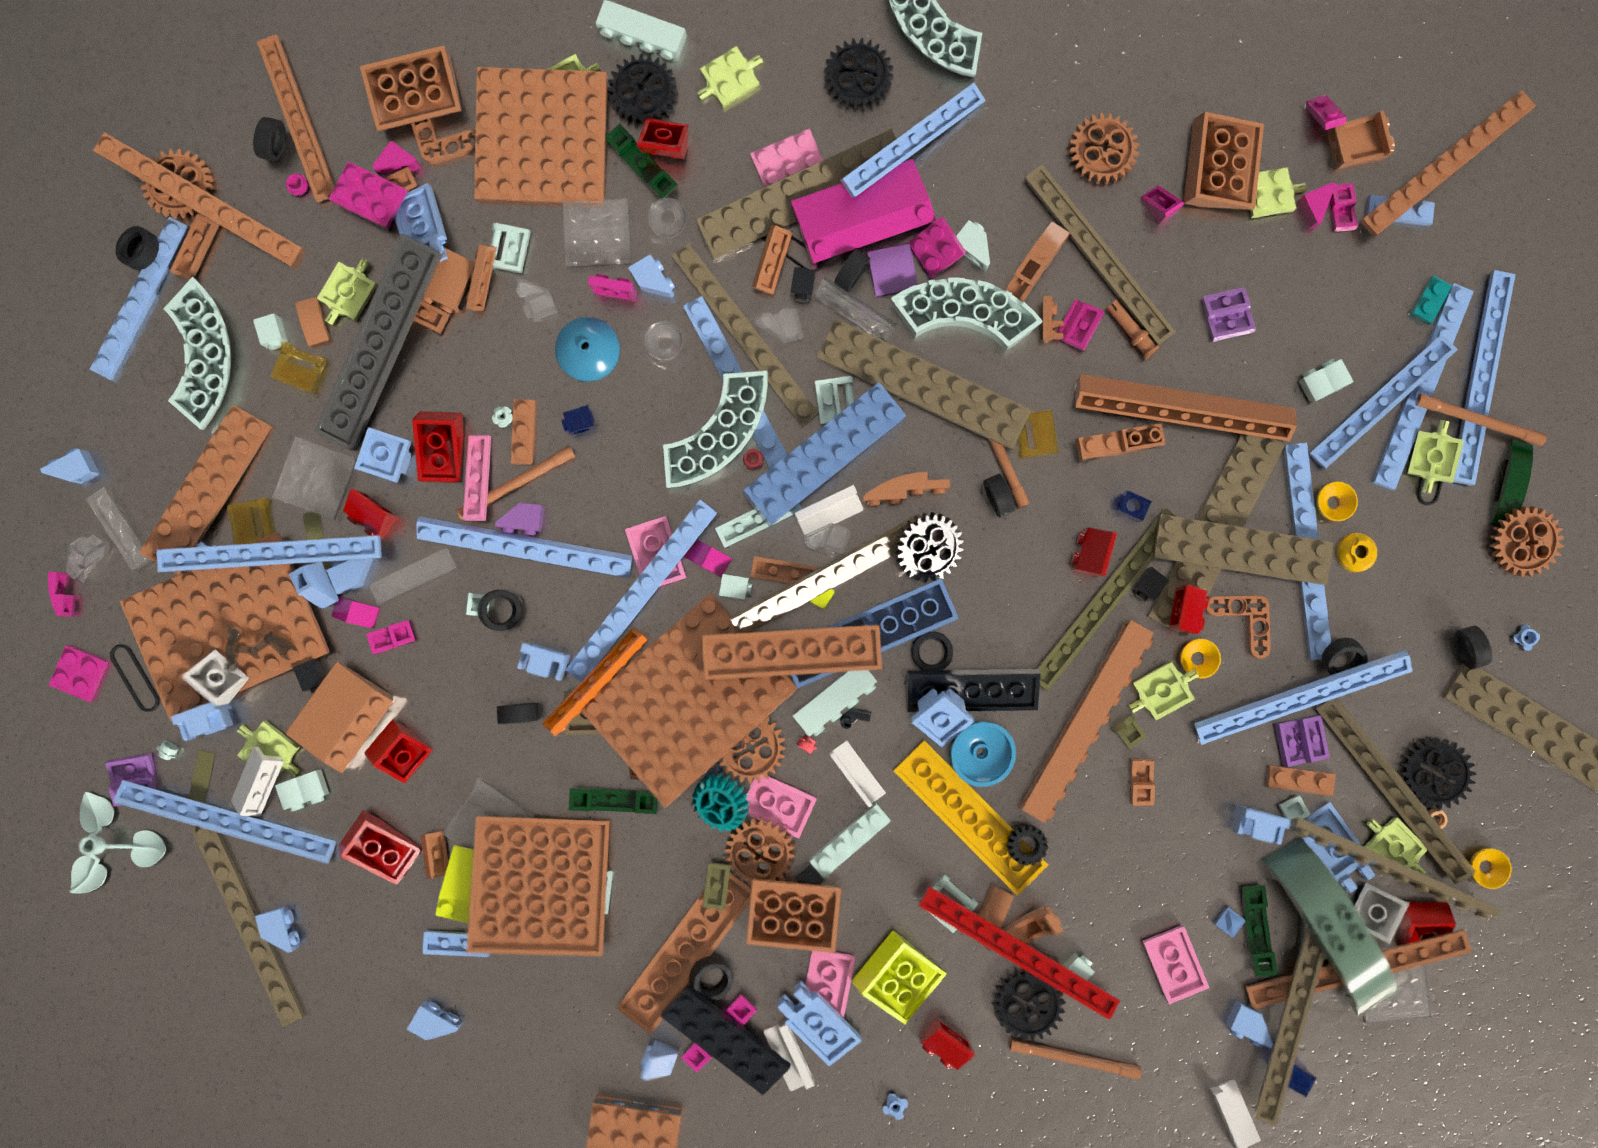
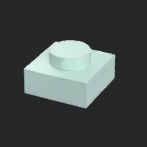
M467 593L465 615L478 616V604L484 594Z
M1296 795L1278 805L1286 819L1290 820L1298 817L1304 819L1310 816L1300 795Z

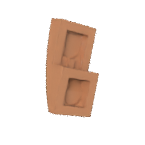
M317 296L295 302L308 346L330 340L323 320L324 314Z
M1131 758L1130 785L1132 806H1154L1153 758Z

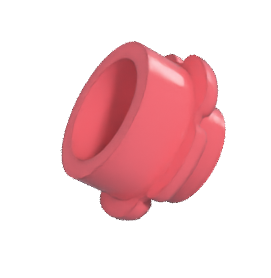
M749 449L743 455V463L746 464L745 466L749 470L759 469L763 465L762 459H764L761 451Z
M805 735L804 738H798L800 740L796 745L807 753L811 754L814 749L817 750V747L814 746L816 742Z

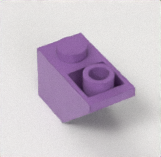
M519 503L496 521L495 527L501 528V532L514 534V530H522L523 535L535 536L536 532L542 533L545 507L542 505Z

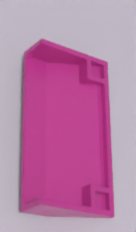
M913 159L902 162L854 198L850 196L843 184H839L790 201L811 264L936 221L931 201Z

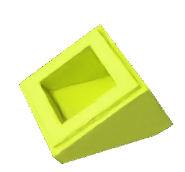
M830 589L809 602L821 609H825L834 594V590Z

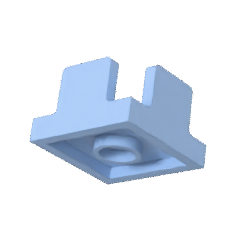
M368 427L354 469L398 483L400 474H406L412 454L408 452L411 441Z
M522 643L520 650L522 653L517 668L525 669L530 655L526 672L542 677H552L555 675L559 663L555 680L561 681L563 680L567 664L570 662L571 655L532 643Z
M932 689L918 701L919 711L911 717V722L940 747L946 745L974 722L973 716L965 709L964 700L951 689H948L946 693L942 692L938 696L936 690Z
M210 702L171 716L173 725L179 726L184 741L193 740L196 736L203 733L209 735L233 725L228 711L231 708L230 703L215 706Z
M1235 804L1233 813L1236 816L1232 831L1238 834L1251 835L1254 839L1281 844L1285 828L1289 829L1291 820Z

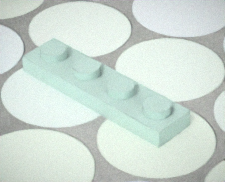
M800 503L797 504L794 508H792L789 512H787L774 524L794 515L795 512L802 510ZM754 509L715 529L724 548L769 526Z

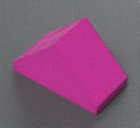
M392 141L388 143L373 164V169L378 175L396 173L406 167H409L410 170L421 169V165L415 157Z
M1331 182L1311 191L1298 200L1310 228L1315 229L1322 223L1336 185L1335 183Z
M1159 185L1141 196L1142 201L1158 224L1176 214L1184 205L1182 200Z
M697 539L684 555L685 558L721 578L732 558Z
M338 596L339 601L335 603L331 617L374 629L379 607Z

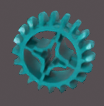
M722 773L717 776L715 774L709 777L706 776L696 785L693 791L691 803L695 805L693 811L699 813L698 819L702 818L704 825H711V830L716 827L719 832L724 829L727 832L732 828L735 829L744 822L749 813L750 801L747 800L748 794L742 792L744 786L739 787L737 785L738 780L731 781L730 775L724 778Z

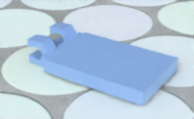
M427 183L406 194L395 215V220L400 236L405 234L443 253L441 262L448 259L443 246L446 243L447 237L433 189Z
M1331 802L1325 803L1312 812L1310 816L1304 818L1306 821L1361 845ZM1300 837L1322 860L1346 892L1351 893L1357 889V886L1348 875L1355 869H1357L1364 880L1367 879L1369 881L1376 876L1369 865L1358 864L1354 861L1355 858L1351 856L1339 855L1334 852L1335 849L1329 846H1319L1314 843V839Z
M801 981L794 986L796 990L794 995L800 1000L797 1005L794 1006L792 1000L785 994L778 999L780 1004H778L777 1008L784 1014L785 1023L828 1066L832 1065L862 1041V1036L818 992L815 993L813 991L811 993L809 988Z

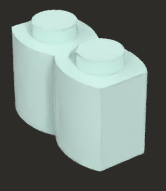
M1333 358L1321 364L1322 369L1316 371L1313 368L1302 374L1304 378L1299 380V383L1310 404L1354 382L1342 359L1335 362Z
M321 769L275 785L283 810L290 808L291 812L304 808L303 803L311 801V804L324 801V796L329 794Z

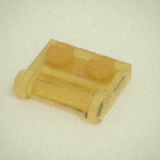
M285 342L270 377L313 394L321 372L327 364V358L321 355H312L294 348L292 344ZM291 355L314 364L313 370L287 361L288 357Z
M1052 410L1030 413L1027 421L1031 420L1035 449L1029 450L1025 424L1019 435L1020 458L1058 453Z
M268 498L227 505L235 545L251 544L272 535L267 505H269ZM255 507L259 509L263 536H258L253 513V508Z

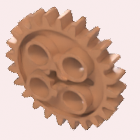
M1100 113L1098 119L1093 114L1090 117V122L1085 118L1082 122L1083 126L1077 125V132L1073 131L1071 135L1073 140L1069 142V145L1073 148L1069 150L1068 154L1074 155L1070 160L1071 163L1077 162L1074 170L1082 169L1081 177L1088 174L1087 181L1095 177L1096 184L1101 179L1107 184L1110 178L1115 183L1118 176L1123 179L1125 172L1129 173L1132 170L1130 165H1135L1137 161L1134 158L1139 155V152L1134 149H1137L1140 144L1133 142L1138 135L1130 134L1134 128L1130 127L1127 129L1125 127L1128 122L1127 120L1121 124L1119 122L1120 116L1113 120L1112 113L1107 118H1104L1103 113ZM1090 133H1097L1100 139H1093ZM1113 136L1118 137V138L1120 139L1121 143H1120V144L1114 143V142L1112 141V137H1113ZM1091 153L1095 155L1096 160H1089L1087 158V154ZM1109 157L1115 158L1116 161H1117V164H1116V165L1110 164L1109 161H1108V158H1109Z
M178 148L176 154L172 149H169V155H165L160 151L161 158L158 159L156 156H152L156 163L167 169L175 167L173 173L185 180H188V177L191 175H196L189 182L207 193L210 190H214L213 185L210 184L214 181L213 177L210 176L212 172L206 167L207 164L204 160L200 161L197 154L192 157L189 150L184 154ZM140 179L145 184L140 186V189L146 192L142 196L145 200H149L147 203L151 208L154 207L157 213L162 211L165 217H168L171 213L174 219L177 218L178 214L185 219L187 212L194 216V211L174 198L172 199V197L165 193H159L158 189Z
M1521 506L1520 510L1512 509L1513 515L1505 513L1506 520H1498L1501 525L1500 528L1493 527L1497 535L1490 536V538L1496 540V543L1490 545V547L1496 548L1492 553L1493 556L1498 557L1495 562L1502 564L1501 568L1509 570L1508 573L1514 575L1517 573L1521 577H1524L1525 574L1533 577L1534 572L1542 574L1541 568L1549 570L1548 563H1556L1553 558L1554 555L1561 556L1557 548L1564 547V545L1559 543V540L1564 539V536L1558 535V532L1563 530L1562 527L1556 526L1559 520L1552 519L1553 514L1545 513V509L1539 508L1537 510V507L1530 506V508ZM1539 525V531L1535 534V528ZM1517 528V529H1518V533H1517V535L1514 537V536H1513V532H1514V530ZM1540 546V547H1541V551H1540V553L1537 555V554H1536V550H1537V548ZM1519 549V555L1515 558V552Z
M766 717L756 726L761 731L758 738L752 739L749 735H746L741 740L742 745L739 749H731L722 757L723 761L720 762L719 766L726 765L727 768L724 773L732 771V779L739 775L741 783L745 777L748 778L749 784H751L752 778H756L758 783H760V776L763 775L766 779H769L767 772L776 773L773 768L774 765L781 767L777 760L778 758H785L784 755L780 754L781 750L786 749L785 746L780 745V742H783L785 738H778L777 735L782 730H774L776 722L769 725V717ZM764 737L768 738L766 742L754 748V753L751 754L750 751H747L741 756L733 758L734 754L747 747V742L754 744ZM762 746H769L771 748V755L769 757L763 758L759 755V750ZM743 757H750L753 762L750 768L744 769L740 766V760Z
M763 816L759 822L756 821L755 817H752L751 823L745 819L743 827L739 825L735 828L736 831L732 830L730 832L731 838H728L726 844L729 846H726L724 852L730 854L726 856L725 861H732L729 864L731 865L730 869H736L733 875L741 874L740 881L748 879V886L752 884L753 879L778 881V878L784 880V872L789 874L791 870L789 866L794 865L795 861L791 858H795L796 852L791 850L795 848V843H789L793 836H785L787 828L780 830V822L775 826L772 825V818L769 819L768 823L764 821ZM759 834L762 840L756 841L752 835ZM777 846L780 852L775 853L770 847ZM760 849L764 851L761 854L757 853ZM746 851L751 857L744 858L740 852ZM764 863L769 869L763 870L758 864Z

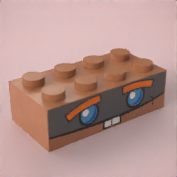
M596 1095L592 1105L586 1148H677L683 1108Z

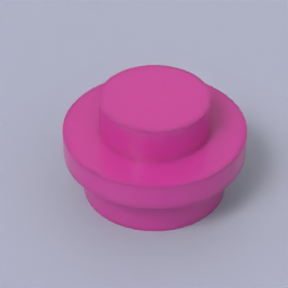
M292 174L286 180V188L291 194L299 196L306 192L308 181L301 174Z

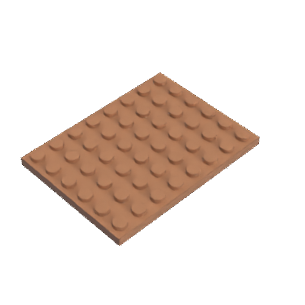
M274 533L251 544L283 542L280 533ZM293 564L189 570L119 601L170 721H172L171 716L210 703L206 697L186 682L182 676L214 650L218 651L249 677L238 692L292 670L293 667L309 660L317 659L330 653L309 601L304 596L297 594L289 574L295 571Z
M711 593L598 691L595 698L590 700L581 711L665 808L798 690L786 675L704 680L702 635L736 634L729 619L731 617L730 613Z

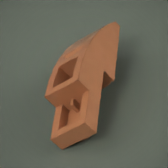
M1051 222L1027 254L1005 291L1011 292L1013 296L1024 302L1070 233L1054 222Z
M1162 423L1075 439L1079 461L1113 456L1166 444Z
M927 472L902 475L870 490L863 496L862 502H867V506H878L883 501H889V505H900L902 501L907 499V492H910V495H923V491H932V494H945V490L950 488V479L928 480Z

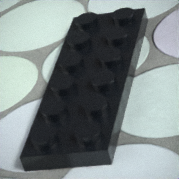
M1040 669L908 671L907 712H918V701L932 689L937 691V696L951 689L964 700L966 711L1038 710Z
M689 984L674 997L660 1014L661 1018L762 1095L790 1069L791 1063Z

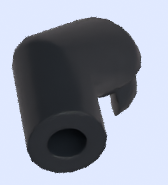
M857 708L849 709L840 718L841 727L849 729L857 720L869 722L871 711Z

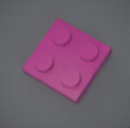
M944 217L938 218L908 242L930 278H935L967 253Z
M603 274L589 276L588 285L593 294L636 301L637 291L629 279L619 277L617 280L609 279V276Z
M65 645L49 686L87 702H92L109 661L71 645Z

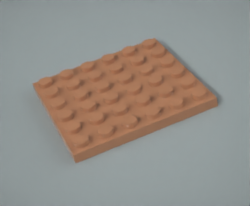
M477 67L474 199L604 205L607 72Z
M476 816L466 953L603 956L610 821Z

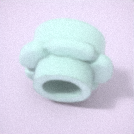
M503 406L502 408L497 407L494 409V414L492 415L494 424H498L499 427H507L513 421V415L508 407Z
M162 741L161 745L156 747V750L159 752L158 756L165 760L177 757L179 748L171 742Z

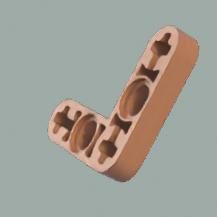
M431 118L423 120L424 122L421 123L420 121L411 123L421 156L429 164H437L475 152V144L471 145L468 142L471 136L475 138V130H467L437 139ZM423 128L430 129L431 134L428 138L420 137L419 133ZM459 139H462V141L464 142L463 145L465 146V148L462 149V145H461ZM456 142L458 147L456 151L448 152L446 150L447 144ZM441 145V148L445 153L444 155L441 154V152L439 151L440 148L438 146ZM429 149H433V151L435 152L433 153V158H430L429 155H427L429 154Z
M1263 596L1209 597L1208 607L1204 609L1208 615H1247L1248 652L1254 658L1262 659L1267 657L1271 649L1268 600ZM1257 599L1259 603L1263 604V607L1259 608V612L1257 608H1247V604L1257 603ZM1215 600L1216 604H1225V608H1217L1214 612V609L1210 608V604H1213ZM1233 600L1241 602L1242 608L1240 611L1234 612L1231 609ZM1256 621H1261L1264 624V630L1261 633H1256L1253 630V624ZM1253 636H1264V640L1260 639V646L1264 647V651H1260V655L1258 651L1254 650V647L1258 646V639L1254 640Z

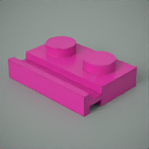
M1075 299L1063 321L1064 326H1060L1057 332L1064 334V338L1060 340L1085 351L1104 315V311Z

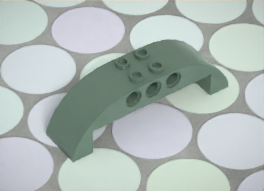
M1298 838L1262 859L1271 877L1281 882L1348 991L1344 996L1356 1015L1362 1014L1394 995L1397 991V986L1384 955L1348 896L1316 853L1303 840Z

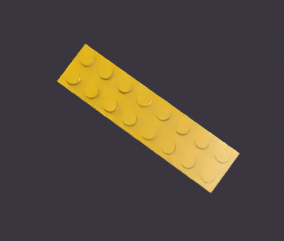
M925 740L893 770L1017 896L1048 866L1043 859L1040 863H1035L1036 865L1024 866L1017 863L1009 855L1006 846L1008 843L1007 837L1010 836V832L1013 829L957 775ZM1023 839L1020 840V851L1031 853L1033 849Z

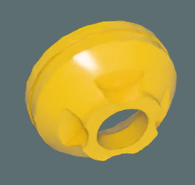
M1332 482L1320 490L1316 503L1323 517L1331 521H1343L1350 518L1356 511L1358 498L1355 490L1350 485L1344 482ZM1331 496L1336 497L1339 501L1336 509L1328 506L1327 501Z
M1348 534L1337 545V560L1348 571H1365L1376 561V544L1365 534ZM1359 545L1366 548L1367 553L1364 558H1359L1355 554V549Z
M1195 639L1183 647L1180 654V663L1186 673L1195 668L1199 675L1197 678H1207L1218 670L1221 663V654L1217 646L1211 641ZM1195 652L1203 655V662L1200 665H1195L1191 660Z
M1493 848L1479 850L1470 860V865L1475 870L1472 879L1484 888H1500L1508 882L1511 876L1512 866L1510 860L1499 850ZM1487 860L1491 868L1489 872L1482 873L1480 864Z

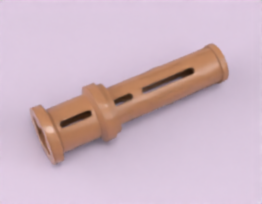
M1118 300L1112 302L1117 311L1111 305L1106 308L1132 338L1131 344L1133 346L1136 345L1140 349L1145 360L1160 349V346L1155 345L1149 338V333L1139 328Z

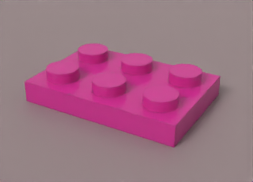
M348 161L329 200L377 225L389 229L408 191Z

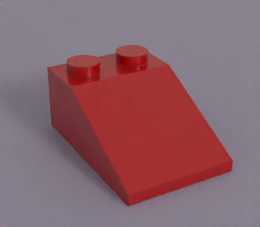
M419 411L412 419L418 481L461 482L464 437L462 412Z
M362 810L338 845L340 857L396 885L422 850L421 847L386 822Z

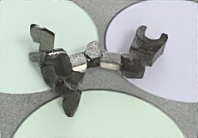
M229 626L228 633L230 636L226 644V660L228 663L224 664V670L232 673L239 667L236 660L239 654H250L252 657L260 659L258 652L269 645L288 661L291 658L286 655V650L292 648L297 652L298 648L283 638L273 636V632L265 634L264 638L254 646H239L238 641L242 638V635Z

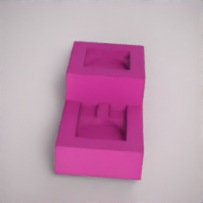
M1353 183L1336 184L1330 199L1334 232L1356 230L1358 223L1354 206L1357 200Z
M48 572L49 596L56 615L72 617L74 595H65L67 573Z
M409 620L366 634L373 655L415 641Z

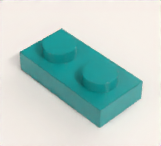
M1434 275L1431 276L1410 315L1427 324L1433 323L1453 285Z

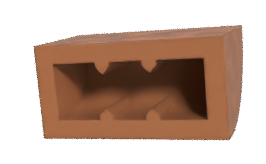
M991 883L978 915L1001 928L1014 895L1012 892Z

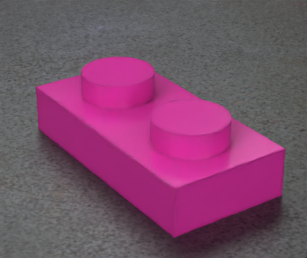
M1327 95L1318 96L1306 101V109L1325 130L1346 124V115Z

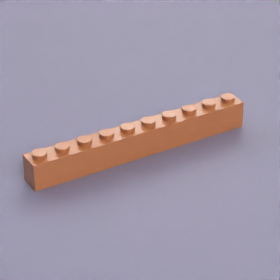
M1080 374L1075 389L1076 408L1284 441L1291 440L1297 427L1295 408L1084 374Z
M1126 620L1019 806L1021 810L1043 823L1053 817L1056 811L1054 808L1055 804L1064 798L1067 791L1065 787L1068 782H1072L1078 772L1076 771L1078 764L1085 761L1088 756L1087 749L1089 745H1093L1098 739L1099 733L1097 731L1101 725L1104 726L1110 717L1108 712L1111 707H1115L1121 698V695H1119L1123 687L1126 688L1132 679L1130 676L1134 668L1137 669L1143 660L1141 657L1143 651L1148 650L1154 640L1151 638L1154 634L1153 632L1133 620Z

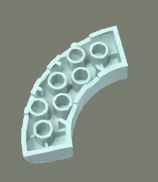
M889 0L899 26L921 53L950 71L975 77L982 39L981 32L968 29L957 22L955 24L946 16V13L936 0Z
M192 277L164 308L175 322L179 332L182 333L185 343L183 344L185 352L184 363L186 364L184 376L181 377L178 387L168 401L199 429L204 430L219 409L226 393L231 369V348L227 328L218 307L205 288Z
M958 277L929 280L926 283L905 289L891 298L893 308L914 338L938 327L962 326L987 335L1005 352L1043 322L1033 309L1025 302L1013 296L1011 292L1004 291L991 283L980 280L975 281Z
M768 371L723 374V390L720 403L710 420L694 435L675 443L663 444L666 488L684 486L707 478L726 466L741 452L753 435L761 418L766 401Z

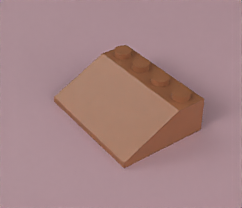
M444 45L360 66L377 131L462 111L449 51Z
M1204 112L1193 119L1184 204L1208 208L1255 209L1264 131L1263 123Z
M336 661L285 734L323 763L343 773L394 702L393 696Z
M753 879L746 944L835 953L841 887Z

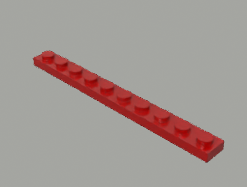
M930 886L918 904L922 909L1108 1020L1111 1019L1121 1002L1115 996Z

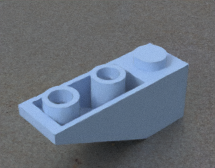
M654 1040L653 1046L648 1045L639 1070L643 1071L641 1078L646 1080L670 1075L679 1048Z

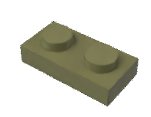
M708 863L703 908L725 910L731 865Z

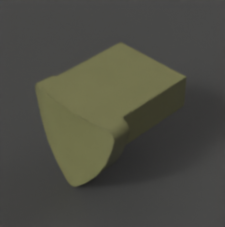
M1132 713L1120 719L1111 728L1113 733H1117L1128 749H1131L1147 737Z

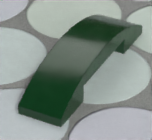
M620 123L605 136V140L619 157L659 198L663 200L678 186L672 177L664 169L662 170L647 153L640 151L634 137Z
M1510 440L1505 461H1508L1499 501L1494 503L1490 523L1500 525L1498 520L1505 521V513L1513 515L1512 509H1521L1531 477L1533 444Z
M570 788L569 811H615L657 814L658 799L651 791Z
M1265 885L1242 887L1243 918L1246 920L1244 927L1255 977L1278 975L1275 952L1272 951L1266 911L1268 902Z

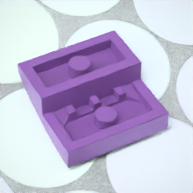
M909 243L867 251V256L871 258L869 268L875 296L900 292L918 285Z
M1245 287L1202 297L1204 313L1212 342L1255 332L1256 327L1249 310L1251 304Z
M1321 715L1274 724L1283 767L1306 762L1312 763L1330 758Z
M152 753L111 759L105 763L111 781L108 789L113 806H120L113 799L122 780L158 790Z

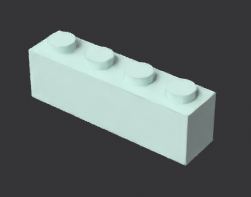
M604 0L596 20L597 29L602 36L618 38L626 45L634 44L640 46L641 50L648 53L652 51L659 53L661 57L667 60L672 58L675 60L679 59L687 37L685 28L608 0Z
M869 670L847 671L793 714V717L808 736L813 734L816 737L825 729L824 724L829 720L833 723L842 716L840 711L845 707L851 709L859 702L857 698L863 693L866 696L876 688L874 684L877 680Z
M875 801L870 808L868 807L809 858L810 863L825 878L891 822L890 818Z

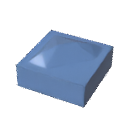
M1226 906L1214 924L1233 938L1246 920Z

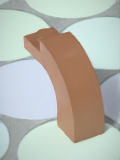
M1049 906L1029 912L1002 928V930L1026 944L1042 936L1058 935L1063 931L1060 926V919L1051 911Z

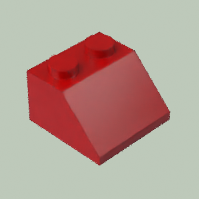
M646 118L637 146L641 152L651 155L684 159L688 148L689 124Z
M353 488L349 491L343 512L348 515L346 519L356 526L361 524L365 527L364 532L369 536L384 538L399 517L365 492Z
M1089 527L1085 528L1083 532L1080 531L1077 538L1079 548L1077 552L1073 553L1071 564L1074 565L1072 570L1094 577L1105 576L1117 533Z
M1189 585L1176 586L1168 629L1190 634H1200V630L1202 631L1205 625L1203 612L1204 609H1207L1209 603L1207 591Z
M392 719L366 749L364 754L372 766L405 783L433 750L411 730Z
M1407 902L1409 905L1399 924L1400 945L1453 932L1456 921L1448 902Z
M936 1017L920 1037L921 1044L923 1045L922 1049L930 1055L935 1053L941 1058L939 1061L949 1069L954 1067L958 1070L975 1056L971 1043Z

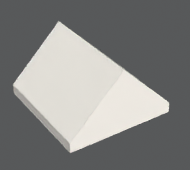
M216 650L182 676L186 682L215 706L229 704L249 678Z
M1366 883L1354 908L1369 932L1390 944L1409 903Z

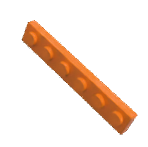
M632 628L544 720L542 725L555 736L562 732L567 724L582 711V708L595 698L597 692L611 681L613 675L627 664L631 656L642 648L647 639Z

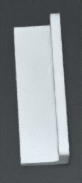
M854 485L795 512V516L805 537H809L863 511L864 508L857 496Z
M847 740L829 753L869 808L872 806V803L886 793Z
M253 747L231 799L233 806L240 816H261L282 767L283 760L281 757L264 756L259 747Z
M785 1020L765 1029L764 1035L770 1048L791 1063L790 1069L783 1075L789 1090L794 1091L804 1085L806 1089L813 1087L814 1078L792 1029L785 1023Z
M1231 1079L1210 1088L1234 1147L1247 1148L1260 1142V1137L1236 1081Z

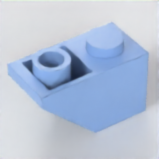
M648 255L628 267L641 291L669 298L674 296L672 289L675 286L669 276L665 278L661 273L664 268L658 258L654 260L651 255Z
M78 448L67 451L66 455L60 459L55 458L48 461L46 466L40 469L41 473L79 484L100 474L89 452Z
M374 558L334 562L332 568L326 571L336 594L343 595L363 586Z
M322 562L302 566L289 574L297 594L304 596L308 601L321 609L339 601Z
M288 905L262 912L255 916L262 939L287 953L299 948L300 938L297 931L294 930V917L292 911L288 909Z
M1236 1000L1225 1022V1025L1231 1029L1230 1033L1241 1039L1243 1036L1251 1039L1250 1042L1260 1048H1263V1045L1271 1048L1273 1043L1262 1014L1256 1009H1252Z
M425 1001L420 1005L407 1030L424 1040H429L456 1032L463 1022L459 1021L457 1015L440 1010V1006L436 1003Z

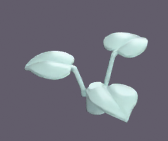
M85 792L80 806V823L82 828L90 834L89 837H85L80 841L79 849L85 856L79 857L73 864L70 893L91 892L104 883L107 869L104 865L99 864L100 858L95 854H101L107 848H131V859L135 865L150 867L165 855L166 846L163 839L153 831L143 830L134 835L133 844H106L105 840L97 835L102 832V826H107L111 823L114 816L113 806L106 798Z

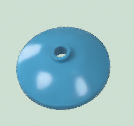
M581 317L572 320L562 328L556 339L555 354L560 367L570 377L580 381H596L605 377L614 369L619 359L620 345L616 333L606 322L594 317ZM584 343L589 344V348L587 350L582 349V345Z
M980 721L972 723L955 737L951 747V763L957 775L966 783L978 787L992 786L1002 781L1011 772L1016 759V748L1011 735L1003 727L993 722ZM982 747L983 752L981 754H977V749Z

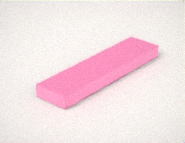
M468 435L462 518L464 521H486L491 451L490 435Z

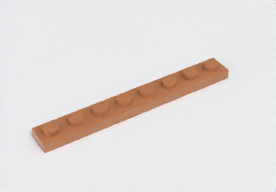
M277 34L257 41L259 50L314 198L317 202L329 199L335 185L281 40Z

